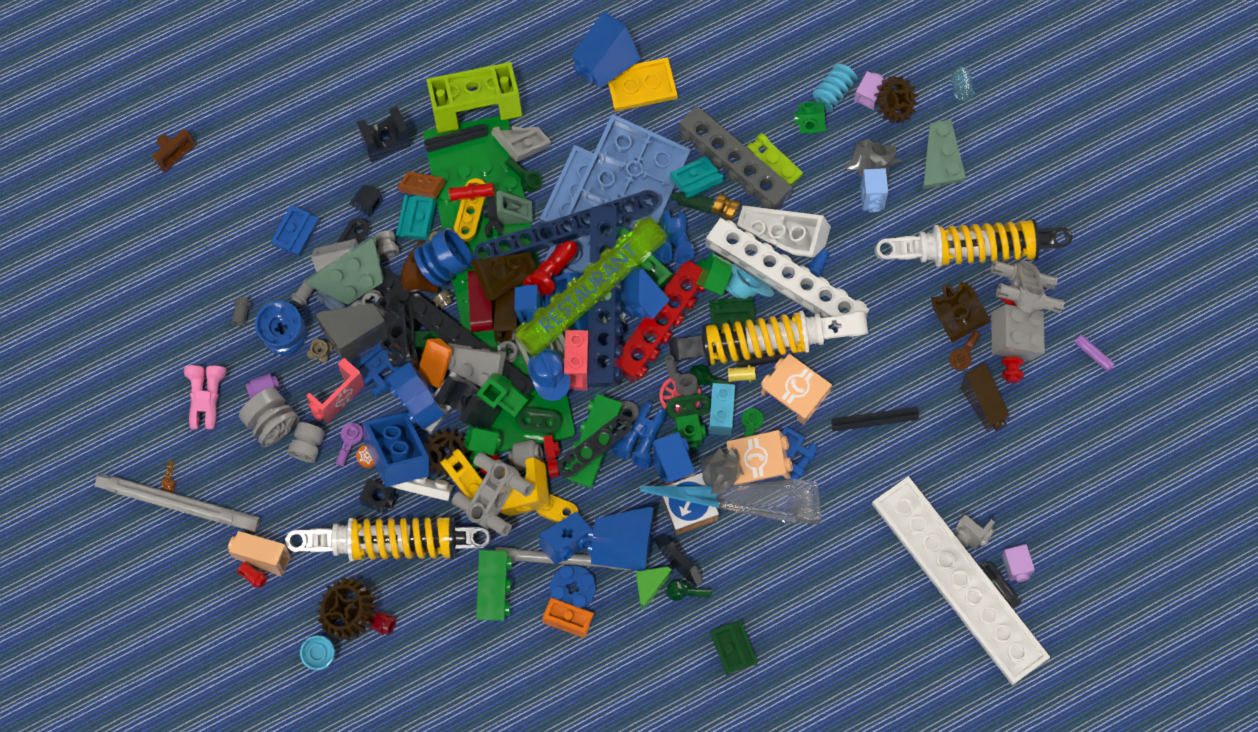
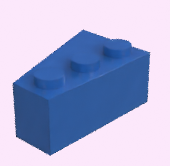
M679 432L653 441V463L660 481L670 483L695 473L688 454V443L685 437L681 438Z

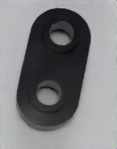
M362 218L352 219L337 243L357 239L358 244H360L369 235L368 223ZM357 229L363 230L360 234L355 233Z

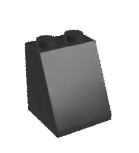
M373 303L323 311L316 314L321 331L332 344L341 360L345 358L347 361H350L380 342L384 337H387L385 313L381 309H376Z

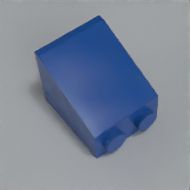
M605 11L599 16L571 56L575 63L573 68L580 76H585L590 84L594 83L599 88L641 60L627 27Z
M653 507L596 518L594 528L590 527L588 533L589 544L587 554L591 555V564L639 571L646 570L652 532Z

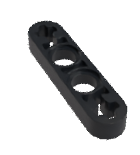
M618 415L592 434L558 462L557 468L560 475L564 478H572L631 432V420L625 415ZM618 421L622 423L626 421L627 429L625 431L622 429L616 431L615 434L618 437L614 439L612 432L608 428L612 427L614 431L618 427ZM608 434L610 436L609 444L606 446L598 444L597 439L599 435ZM586 447L592 450V456L588 460L582 459L579 454L581 449ZM576 455L582 465L578 467V464L575 463L572 466L573 471L571 473L568 471L563 472V464L565 462L567 464L574 462L575 460L572 456Z

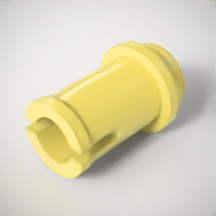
M748 365V367L728 368L729 382L746 380L752 382L751 380H756L755 367Z

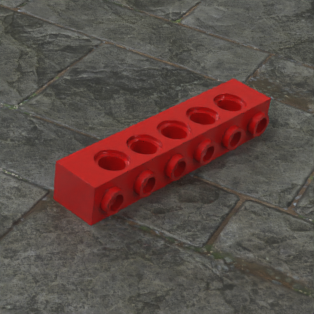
M691 261L683 263L663 291L669 299L667 304L653 319L644 318L622 348V358H619V367L622 368V376L634 384L638 378L641 380L648 371L647 365L650 361L654 362L659 356V349L662 344L666 345L669 342L668 340L671 339L673 335L671 332L674 327H679L682 324L686 310H691L697 301L696 296L699 292L703 293L706 290L696 285L703 270ZM683 285H690L692 289L684 291L681 287ZM677 302L680 306L678 308H671L669 304ZM665 319L668 323L661 326L657 324V321ZM651 336L656 340L653 343H647L644 339ZM634 354H641L643 358L637 361L632 356Z

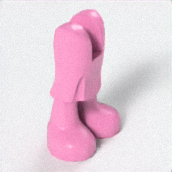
M194 365L185 366L184 375L191 381L192 386L189 412L190 429L199 428L200 412H206V429H214L216 423V403L219 397L217 394L220 381L226 375V368L221 366L206 367L207 391H203L205 369Z

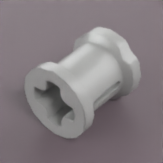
M372 289L364 295L362 305L371 304V301L367 300L371 296H374L375 301H378L383 295L380 291Z

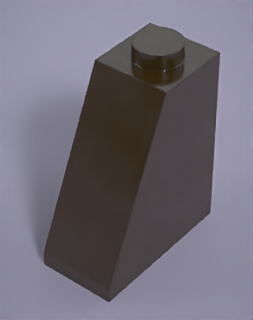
M515 287L495 300V344H501L504 341H511L516 344L518 316L515 312Z
M984 363L967 372L960 389L987 432L993 429L995 431L1001 430L1007 425L1006 422L1010 414L987 366Z

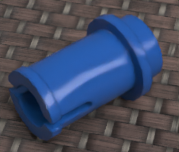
M822 249L813 258L812 262L807 265L811 274L819 277L824 272L823 267L830 256L827 250Z

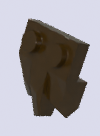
M961 282L956 291L950 285H943V297L938 298L936 296L931 298L933 310L952 343L991 323L972 286Z

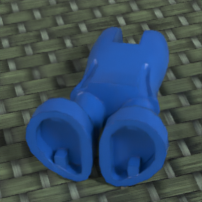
M665 210L661 215V234L659 240L653 246V255L663 263H670L672 259V245H675L674 261L677 264H683L694 257V246L688 241L686 235V215L683 211H678V217L673 218L670 217V211Z
M646 401L639 410L631 432L611 449L615 456L628 460L638 438L641 442L631 459L636 466L643 469H649L652 464V458L649 453L653 441L656 440V435L667 415L666 409L660 407L653 421L647 419L653 403Z

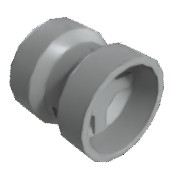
M386 230L374 235L375 245L378 246L377 253L379 254V259L386 260L399 255L398 245L394 242L396 240L394 231Z

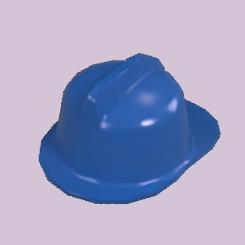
M540 349L533 353L528 361V371L535 390L545 400H560L567 394L570 387L569 375L564 374L563 359L557 352L551 349Z

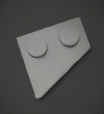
M494 127L491 133L516 162L549 148L551 144L549 138L539 127H512L511 130H500V127Z

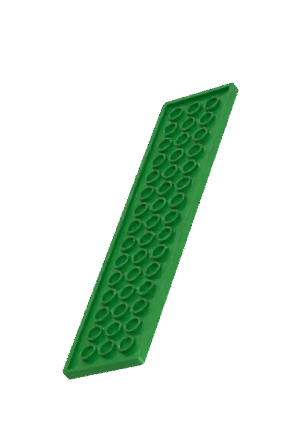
M500 116L458 123L459 129L437 133V128H433L423 132L424 140L480 124H484L487 129V136L427 152L431 175L441 177L445 181L443 188L436 197L442 229L449 228L454 231L461 200L451 202L449 188L463 187L471 179H481L484 183L493 182L496 209V192L498 191L525 199L521 178L505 164V161L511 156L491 134L494 127H500V130H510L508 119L501 120ZM473 209L467 211L468 214L475 212ZM482 210L476 236L471 241L465 242L473 260L474 250L478 244L529 228L531 224H499L502 231L501 236H498L496 229H491L489 231L490 238H487L484 229L486 224L489 223V218H484V211ZM464 229L461 233L468 234L469 230ZM527 239L519 240L522 245L527 246L530 244ZM505 245L498 247L502 252L510 251ZM486 252L478 253V256L482 259L489 257ZM537 252L530 253L536 268H540ZM471 266L461 274H455L454 279H452L461 325L463 329L490 350L498 352L500 344H495L494 338L496 299L492 300L493 331L471 333L467 271L474 270L473 266ZM523 282L515 287H522ZM547 308V319L551 323V318L548 315L549 308ZM518 318V336H519V335L524 334L525 332H524V330H523V328H522V325H521V323H520V321H519V318ZM507 348L506 351H503L506 352V357H508L510 353H514V351L511 352V348ZM518 352L517 359L509 364L532 381ZM534 389L528 396L529 399L522 409L534 408L556 412L560 417L561 426L556 433L550 434L552 435L553 442L573 439L575 437V430L567 394L560 400L549 401L539 396ZM501 408L490 427L495 429L501 438L498 450H495L494 454L512 451V446L516 442L533 440L536 444L544 445L543 437L550 436L549 434L522 431L516 424V416H512L503 408ZM529 417L523 420L525 424H529L532 421ZM548 420L545 425L551 427L554 425V422Z

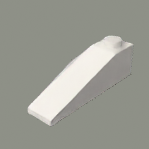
M742 206L737 223L739 228L792 255L813 258L826 246L831 228L822 215Z

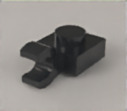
M495 196L486 197L487 205H483L484 218H489V223L486 224L484 229L485 236L490 238L489 231L491 229H496L498 236H501L502 231L498 222Z

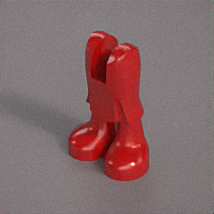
M565 241L558 245L548 259L539 264L540 268L523 281V286L537 285L542 297L544 294L550 295L555 289L551 276L555 277L563 267L571 262L577 253V244L573 241Z

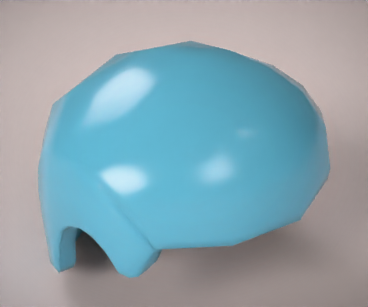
M320 635L307 638L300 649L302 663L312 670L326 669L334 661L335 648L333 643L328 638Z

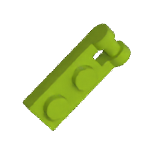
M763 133L756 137L754 143H749L746 146L747 149L791 186L803 177V172L780 152ZM763 147L766 151L760 153L759 149Z

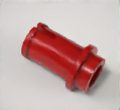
M246 561L238 568L237 574L252 583L253 588L257 587L260 589L267 581L264 572L257 571Z

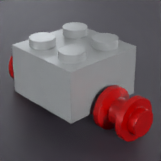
M1000 297L1004 305L991 312L992 354L1006 357L1001 360V364L1006 366V371L1001 374L1002 379L1006 380L1007 383H1018L1024 378V373L1019 371V366L1024 364V360L1031 361L1045 354L1044 312L1036 310L1034 313H1026L1020 310L1014 301Z

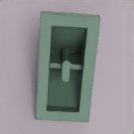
M502 191L496 192L499 224L533 222L532 201Z

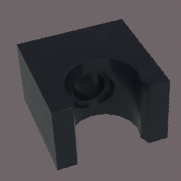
M397 106L389 110V118L379 124L367 125L364 119L357 122L362 143L371 162L411 147L407 127ZM383 137H390L387 141H381Z
M453 376L446 378L434 399L439 404L450 406L461 412L459 420L463 423L486 428L491 427L502 408L498 404L493 408L476 395L481 386L470 380Z

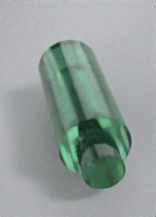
M672 192L671 200L677 201V205L711 214L715 199L698 194L686 198L684 192Z

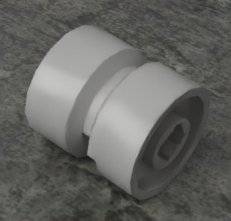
M299 422L293 434L296 439L290 443L287 453L298 460L314 463L318 455V448L316 446L321 445L325 431L315 425Z

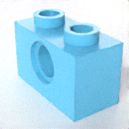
M713 383L709 434L731 435L735 385Z

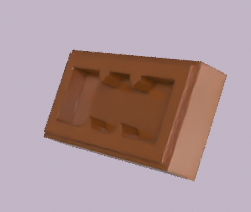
M407 171L398 189L402 193L436 199L445 181L441 177Z

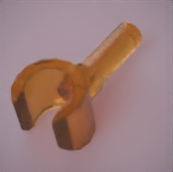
M168 461L167 472L161 480V485L164 491L173 493L176 487V481L171 479L174 462Z

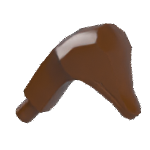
M419 240L417 246L412 249L402 266L401 283L405 291H425L434 294L438 292L439 287L432 284L423 275L414 257L415 249L425 242Z

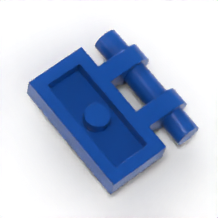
M381 344L354 366L360 371L366 387L373 381L377 384L371 390L375 397L382 392L386 393L391 385L388 376L383 380L380 375L388 368L392 371L391 374L401 368V366L394 368L391 365L388 352L381 347Z
M785 427L782 434L787 436L789 442V449L786 450L787 458H790L792 461L796 453L802 456L797 465L792 463L793 471H790L791 479H788L790 483L796 484L798 479L802 478L805 474L804 469L808 463L812 462L816 455L814 453L818 446L810 443L808 448L803 447L802 444L805 437Z

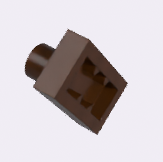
M185 129L172 139L165 134L161 135L157 139V145L161 149L152 158L158 168L165 173L194 148L196 143Z

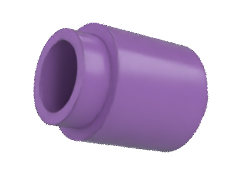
M270 373L252 379L250 383L245 384L250 399L265 389H280L276 376L271 377Z

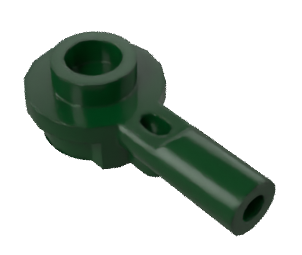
M511 157L505 161V164L521 178V185L524 190L533 193L540 189L542 178L537 172L523 169Z
M703 365L692 366L689 370L690 374L696 376L698 385L712 386L713 383L732 384L711 375L709 370Z
M674 581L667 585L665 594L673 601H680L686 596L711 598V589L693 588V586L687 583Z

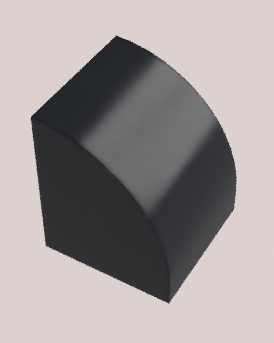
M362 185L349 204L371 217L383 202L380 191L371 186Z

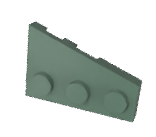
M945 120L930 123L923 189L964 182L966 176L952 121Z

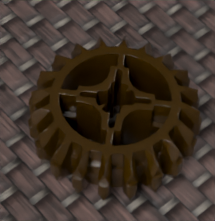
M342 578L341 582L334 581V587L327 586V594L321 593L322 597H324L323 601L317 602L321 606V609L316 611L317 614L321 615L318 619L319 623L323 624L321 628L329 636L347 641L352 640V637L360 638V632L367 633L366 626L373 625L370 618L377 617L372 613L374 609L378 608L373 603L376 598L371 594L372 590L366 587L365 583L358 582V580L350 578V580ZM355 592L358 598H349L348 593ZM336 620L345 621L346 625L339 626Z

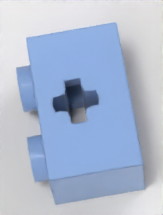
M886 168L864 170L860 186L863 211L868 210L874 213L884 210L888 196Z

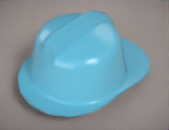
M732 264V273L725 289L734 297L747 299L758 293L767 297L774 295L773 290L768 284L747 273L739 266Z

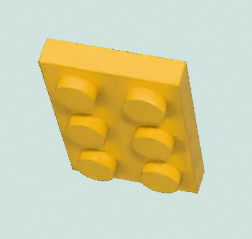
M668 57L634 64L608 82L615 112L677 99V91Z

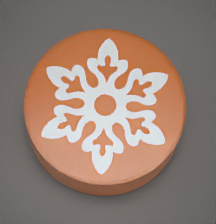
M366 445L361 446L356 453L359 465L364 468L374 467L375 464Z

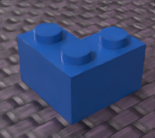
M410 362L388 376L391 383L389 387L391 393L395 398H401L400 402L407 411L409 410L407 416L414 425L418 423L424 430L445 415L441 405L434 400L436 395L432 387Z

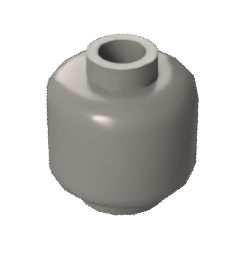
M533 440L516 442L512 446V451L508 454L510 464L514 465L518 471H526L525 461L528 458L534 457L543 462L542 447Z

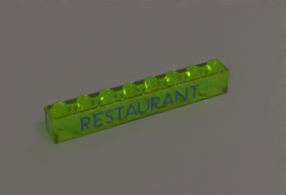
M650 216L645 220L643 218L638 220L633 226V231L629 234L624 233L617 239L616 242L618 244L615 247L604 250L599 256L601 259L595 264L591 262L583 270L584 274L580 278L574 277L566 285L567 289L563 293L557 292L549 300L551 303L545 309L540 307L532 315L534 318L528 324L523 322L516 329V340L533 359L667 241V234Z

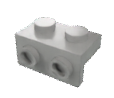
M964 515L959 521L954 534L957 535V539L962 544H968L976 550L979 545L984 547L991 539V535L995 531L992 529L995 522L991 519L983 529L968 516Z

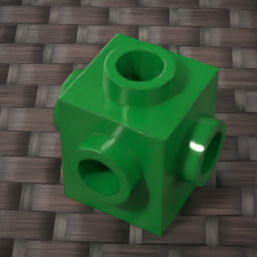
M809 101L798 104V112H794L795 125H799L800 133L814 134L816 132H826L824 102L814 103Z
M698 414L676 417V429L673 430V434L679 432L681 438H686L689 451L696 450L699 446H702L703 438H706L704 425L699 423Z

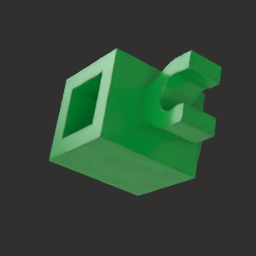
M468 425L463 446L472 451L469 458L471 466L480 468L474 464V459L480 452L494 455L495 450H498L501 438L495 429Z

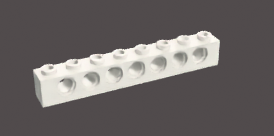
M720 218L706 237V247L759 278L814 314H820L821 318L865 311L866 318L868 316L869 309L862 301H855L848 297L844 290L832 287L823 277L814 276L808 268L802 265L798 266L792 262L789 256L785 254L780 255L775 252L771 245L767 243L762 244L756 240L753 234L741 231L730 220L725 221ZM735 239L738 243L729 244L727 240ZM748 250H753L756 252V254L753 256H749L745 252ZM767 261H771L775 265L773 267H767L764 265V263ZM791 273L793 277L787 279L783 277V274ZM808 284L812 289L804 290L801 285ZM828 296L831 300L824 302L819 297ZM840 307H845L849 310V312L841 313L838 309ZM835 321L832 322V325L841 328V325H837Z

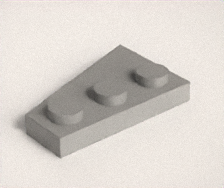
M447 344L453 349L447 367L452 372L481 387L492 373L502 375L506 352H491L490 349L483 348L478 350L472 349L471 346Z

